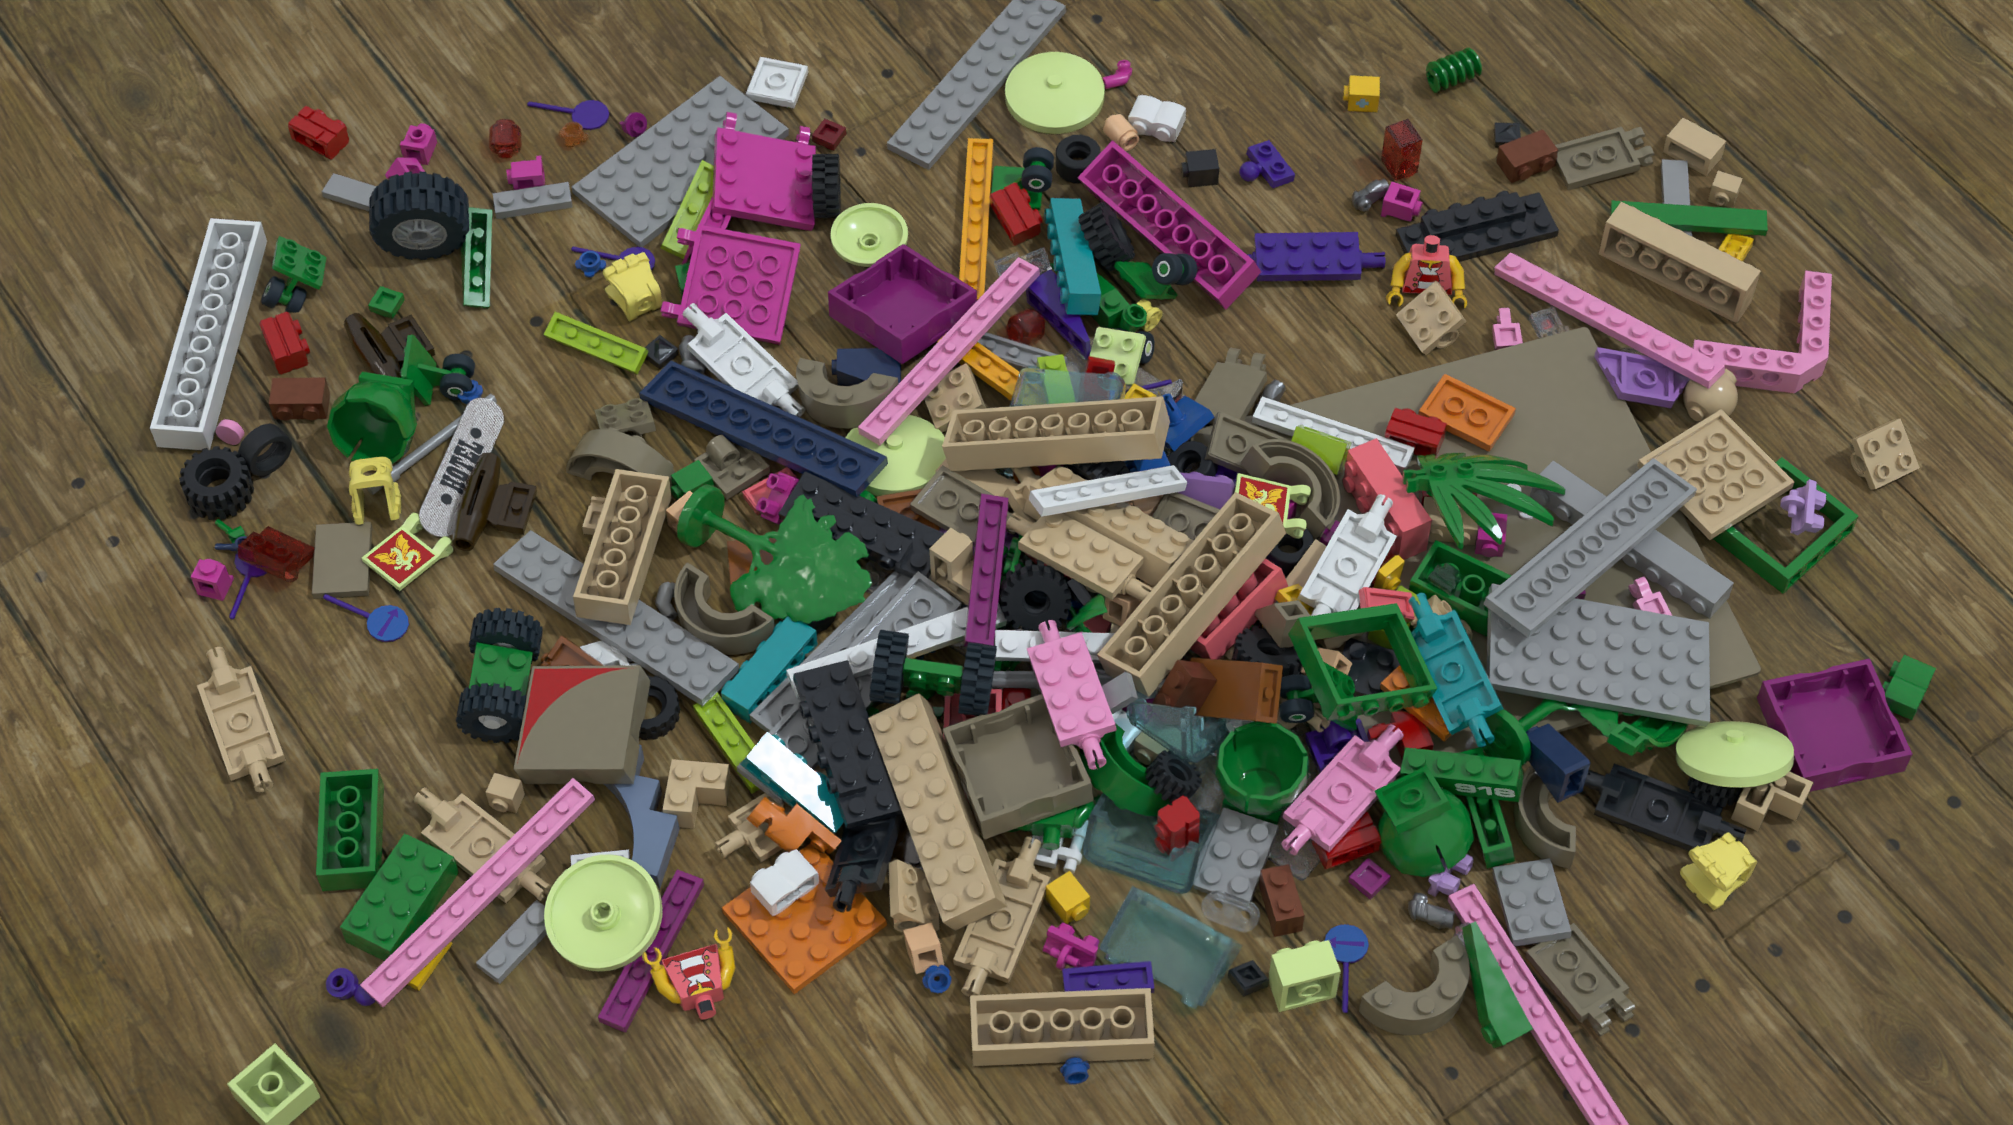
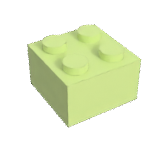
M1329 940L1323 942L1311 941L1303 947L1296 949L1284 948L1272 955L1268 979L1279 1012L1336 997L1341 971Z
M276 1044L272 1045L227 1084L237 1102L260 1125H289L320 1098L314 1082Z

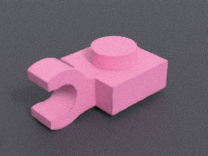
M1499 308L1497 324H1493L1492 328L1495 350L1523 343L1520 323H1511L1509 308Z
M1645 577L1634 580V584L1628 586L1633 597L1638 599L1632 604L1635 609L1672 616L1660 591L1653 594Z

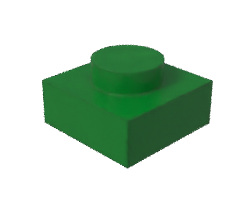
M380 286L368 304L370 312L393 319L405 301L404 294Z

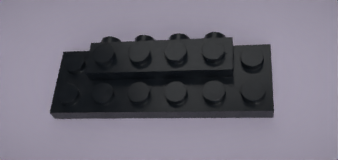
M1501 191L1494 198L1490 199L1478 197L1471 204L1463 206L1461 203H1454L1447 210L1439 212L1437 209L1428 210L1424 216H1421L1420 223L1396 229V237L1404 254L1409 253L1412 245L1424 244L1426 236L1434 235L1440 239V245L1449 247V255L1455 256L1459 262L1558 237L1559 229L1539 192L1519 197L1517 192L1509 193L1508 191Z
M804 472L778 513L779 519L784 520L789 510L793 507L794 500L800 495H804L806 499H812L815 506L812 509V513L816 522L825 515L835 516L836 523L830 528L833 540L836 541L845 532H850L866 546L867 554L869 555L861 559L872 560L885 570H894L910 578L918 571L929 578L931 574L929 549L945 534L858 495L856 498L836 485L807 472Z
M846 660L794 673L793 681L801 700L799 702L800 713L803 719L807 718L810 741L812 744L816 743L819 751L817 752L818 764L821 769L825 768L828 792L834 794L846 829L901 815L902 809L871 728L869 716L849 661Z

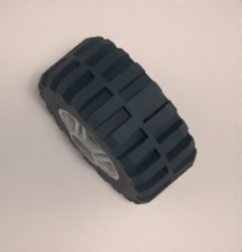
M419 171V173L404 172V175L400 176L398 174L393 175L389 180L385 179L376 186L369 198L370 235L383 251L390 252L396 257L403 256L409 260L413 258L427 260V258L432 257L434 259L441 258L444 254L449 255L463 245L465 235L469 232L468 196L458 183H455L448 177L443 178L440 174L433 173L432 175Z

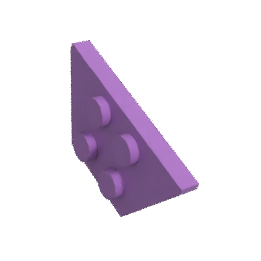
M1597 347L1595 352V359L1616 396L1621 400L1671 408L1690 380V378L1648 356Z

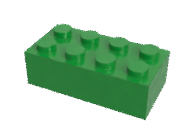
M1435 540L1410 580L1409 590L1415 594L1425 593L1427 600L1436 595L1441 601H1446L1452 610L1457 612L1460 620H1464L1472 630L1487 636L1488 608L1483 604L1489 595V588L1492 584L1501 585L1511 575Z
M379 769L320 773L316 877L322 891L367 888L382 867L384 784Z
M404 833L340 926L346 943L385 961L430 917L459 874L454 857Z

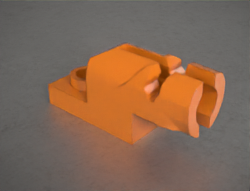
M764 797L747 817V820L757 828L761 824L768 823L764 835L788 852L798 849L807 837L812 840L810 843L814 848L822 853L826 851L829 855L841 842L837 836L798 804L786 814L783 807Z

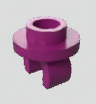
M632 112L626 117L624 122H619L623 132L631 137H639L647 128L646 117L639 112Z

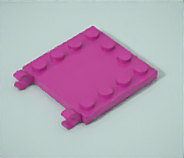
M726 112V120H723L722 128L717 127L715 133L712 213L812 231L814 227L812 155L816 154V146L808 145L810 128L800 126L799 134L796 135V142L735 131L737 113Z
M699 224L697 232L679 228L677 243L682 245L694 244L681 305L662 302L661 316L678 318V326L697 329L682 315L687 307L692 309L690 305L695 303L708 318L719 319L727 313L754 340L781 345L801 244Z

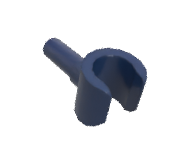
M247 536L238 537L235 543L215 544L216 550L237 551V555L242 558L249 555L248 548L246 547H252L251 540Z

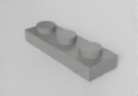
M569 182L493 193L497 219L573 208Z
M536 900L476 962L477 967L500 984L547 935L544 922L545 906Z

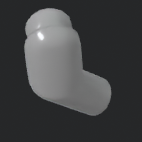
M664 582L659 586L655 605L662 615L673 621L677 617V612L670 602L674 597L675 583Z

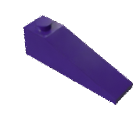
M1050 269L1039 275L1026 289L1027 302L1088 360L1091 352L1088 334L1079 315L1066 313L1065 304L1060 302L1061 287H1057V275Z

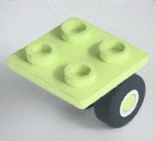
M1098 327L1090 356L1115 361L1111 383L1132 386L1135 382L1139 363L1146 364L1153 356L1155 348L1154 337L1149 332L1139 331L1133 333L1122 328L1114 330Z

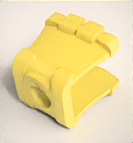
M645 252L637 255H628L623 260L619 259L612 262L610 267L603 270L605 279L611 283L605 288V292L609 298L619 305L629 321L648 311L657 310L662 307L661 291L652 275L649 259Z
M387 457L355 460L349 465V476L351 478L349 481V494L352 496V513L357 525L364 524L363 488L384 486L390 519L397 520L400 517L401 494L398 483L393 482L391 475L393 466L391 460ZM366 471H376L373 475H363Z
M1730 833L1724 834L1720 839L1700 847L1696 846L1690 850L1688 854L1694 863L1687 864L1680 870V875L1686 881V886L1692 893H1696V897L1703 904L1707 903L1713 910L1721 907L1734 890L1747 882L1757 864L1749 850L1740 841L1736 842V839Z

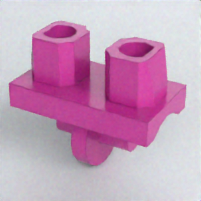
M779 472V474L771 473L766 482L767 487L772 489L768 499L764 497L759 499L756 505V510L761 513L760 517L780 525L783 520L779 519L778 513L799 482V479Z
M1061 923L1057 928L1051 925L1047 930V939L1043 951L1058 959L1056 968L1060 970L1064 969L1067 964L1075 968L1094 966L1099 939L1088 935L1081 940L1074 936L1075 930L1066 923Z

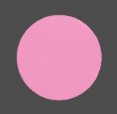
M225 419L217 426L216 434L223 442L237 445L244 436V430L235 421Z

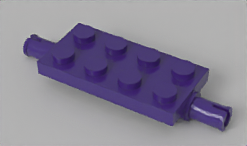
M1358 232L1255 233V252L1247 254L1261 270V273L1257 276V281L1361 280L1362 268H1385V252L1362 253L1359 250Z

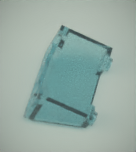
M1027 366L1019 371L1009 407L1125 399L1126 384L1119 374L1113 372L1097 374L1040 369L1036 366Z
M1140 697L1127 707V718L1134 727L1186 762L1197 763L1217 751L1230 733L1226 727L1227 721L1225 718L1193 715L1196 713V707L1184 706L1183 708L1152 704L1147 703L1146 699Z
M1102 793L1090 813L1083 845V854L1094 865L1174 893L1184 894L1191 890L1220 819V814L1203 809L1198 810L1200 813L1199 844L1190 841L1184 848H1173L1169 857L1166 852L1164 854L1161 853L1154 842V839L1157 837V832L1154 828V825L1157 824V816H1145L1127 809H1120L1109 797Z
M1132 886L1099 949L1106 953L1104 958L1113 964L1151 961L1153 978L1178 991L1182 995L1180 1001L1196 1009L1198 1005L1205 1006L1243 945L1153 894Z

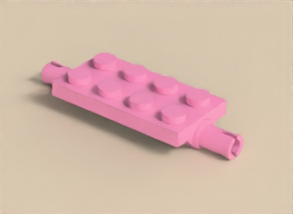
M1048 620L1049 630L1046 623L1042 622L1038 629L1041 632L1044 643L1027 648V653L1060 747L1070 744L1079 746L1084 751L1089 769H1097L1095 758L1099 768L1106 764V759L1099 743L1106 733L1116 731V724L1082 632L1061 638L1054 620Z
M1389 724L1378 739L1371 742H1364L1355 735L1283 814V819L1296 828L1281 842L1286 851L1292 847L1290 854L1296 855L1309 839H1312L1328 852L1333 849L1377 800L1375 790L1393 782L1400 775L1401 768L1394 764L1389 757V751L1403 738V733L1399 728L1393 732L1396 726Z

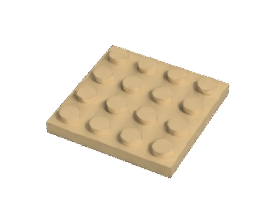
M1722 409L1639 459L1637 465L1641 469L1654 458L1697 488L1695 496L1683 505L1680 510L1709 540L1784 494L1794 485V481Z

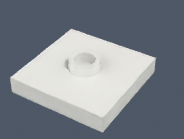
M760 57L746 96L754 101L795 108L808 74V66Z

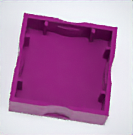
M904 244L878 259L868 269L853 275L828 291L829 316L901 364L943 337L977 301V290L952 274L940 270L927 258Z
M1870 659L1832 666L1820 672L1799 673L1762 682L1757 701L1769 728L1782 733L1791 741L1794 747V763L1789 772L1813 782L1810 792L1905 771L1912 757V752L1897 719L1888 707L1885 691Z

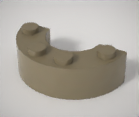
M800 358L796 368V379L805 411L819 423L836 428L859 427L899 384L896 377L872 373L867 380L860 384L837 386L828 381L825 363Z
M612 427L585 433L566 466L568 474L590 481L596 472L614 474L616 469L668 476L670 487H672L671 475L675 473L673 464L646 444L642 437L637 435L630 436Z
M1269 439L1254 444L1240 462L1252 477L1276 480L1290 486L1307 485L1310 487V496L1307 503L1301 505L1302 509L1299 518L1306 521V529L1309 530L1314 541L1322 535L1335 518L1340 505V491L1336 478L1328 465L1310 449L1288 440Z
M688 562L684 565L677 577L674 589L678 620L682 628L724 655H738L756 650L762 641H767L775 628L774 619L752 604L736 613H721L712 609L706 603L711 595L709 576Z
M1530 766L1524 774L1520 801L1515 802L1514 822L1517 832L1524 844L1541 859H1551L1553 865L1571 868L1576 853V826L1565 824L1554 816L1548 805V801L1553 796L1534 768Z
M1456 935L1433 950L1430 967L1435 975V981L1428 988L1419 992H1404L1384 981L1362 996L1359 1012L1375 1026L1400 1035L1425 1034L1445 1025L1459 1010L1469 979V959L1459 937Z

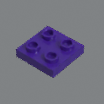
M1360 719L1356 720L1357 730L1349 731L1331 721L1326 729L1323 728L1322 732L1315 730L1306 733L1305 739L1319 774L1355 735L1362 741L1369 742Z

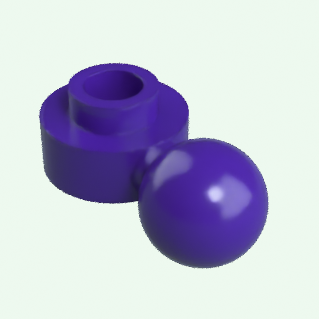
M338 968L329 974L326 988L335 998L346 1000L354 995L356 1002L362 1006H369L375 1002L360 986L361 984H359L357 976L350 970ZM343 978V984L337 987L338 980Z

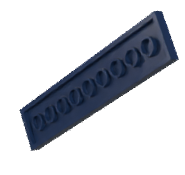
M670 361L639 393L640 399L647 401L649 405L713 434L723 435L729 441L799 473L804 474V472L828 481L856 498L858 495L860 496L888 464L887 456L674 361Z

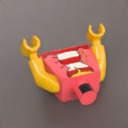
M1426 236L1424 244L1412 245L1409 253H1405L1395 263L1390 285L1393 288L1387 294L1386 301L1390 305L1391 297L1398 295L1397 306L1400 307L1403 304L1400 288H1402L1403 293H1422L1436 281L1442 286L1447 295H1452V291H1455L1452 302L1454 303L1458 298L1463 299L1465 309L1467 298L1463 295V290H1465L1463 267L1455 256L1449 255L1448 246L1440 245V239L1437 236Z
M727 927L729 937L726 940L718 938L717 929L714 933V938L720 944V948H717V944L669 957L662 960L663 965L659 963L662 958L659 949L653 947L657 957L652 962L647 959L645 952L642 954L643 961L652 967L650 973L659 993L674 1004L680 1003L684 1011L696 1008L700 1019H709L715 1016L714 1003L724 999L723 990L730 987L735 972L733 947L729 946V941L732 938V931L729 927Z

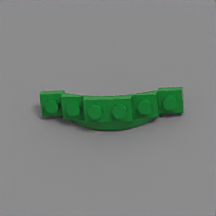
M1641 716L1630 725L1622 722L1610 733L1607 743L1616 747L1620 752L1633 756L1637 751L1642 753L1645 749L1651 750L1654 747L1672 745L1682 736L1689 724Z

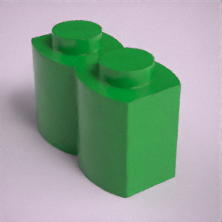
M1907 655L1903 656L1901 662L1895 660L1888 675L1893 678L1890 683L1885 681L1882 686L1890 711L1913 720L1936 668Z

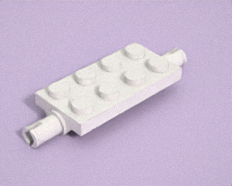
M695 303L690 305L692 309L687 307L682 315L698 329L697 336L688 343L687 349L723 384L775 407L779 406L782 410L795 416H802L805 408L790 396L798 388L797 380L727 313L719 319L708 318Z
M1377 495L1370 511L1365 514H1356L1349 509L1346 511L1297 598L1315 608L1311 616L1358 608L1360 604L1359 590L1370 586L1397 537L1387 531L1384 526V518L1393 505V501L1389 497L1385 504L1381 505L1385 495Z

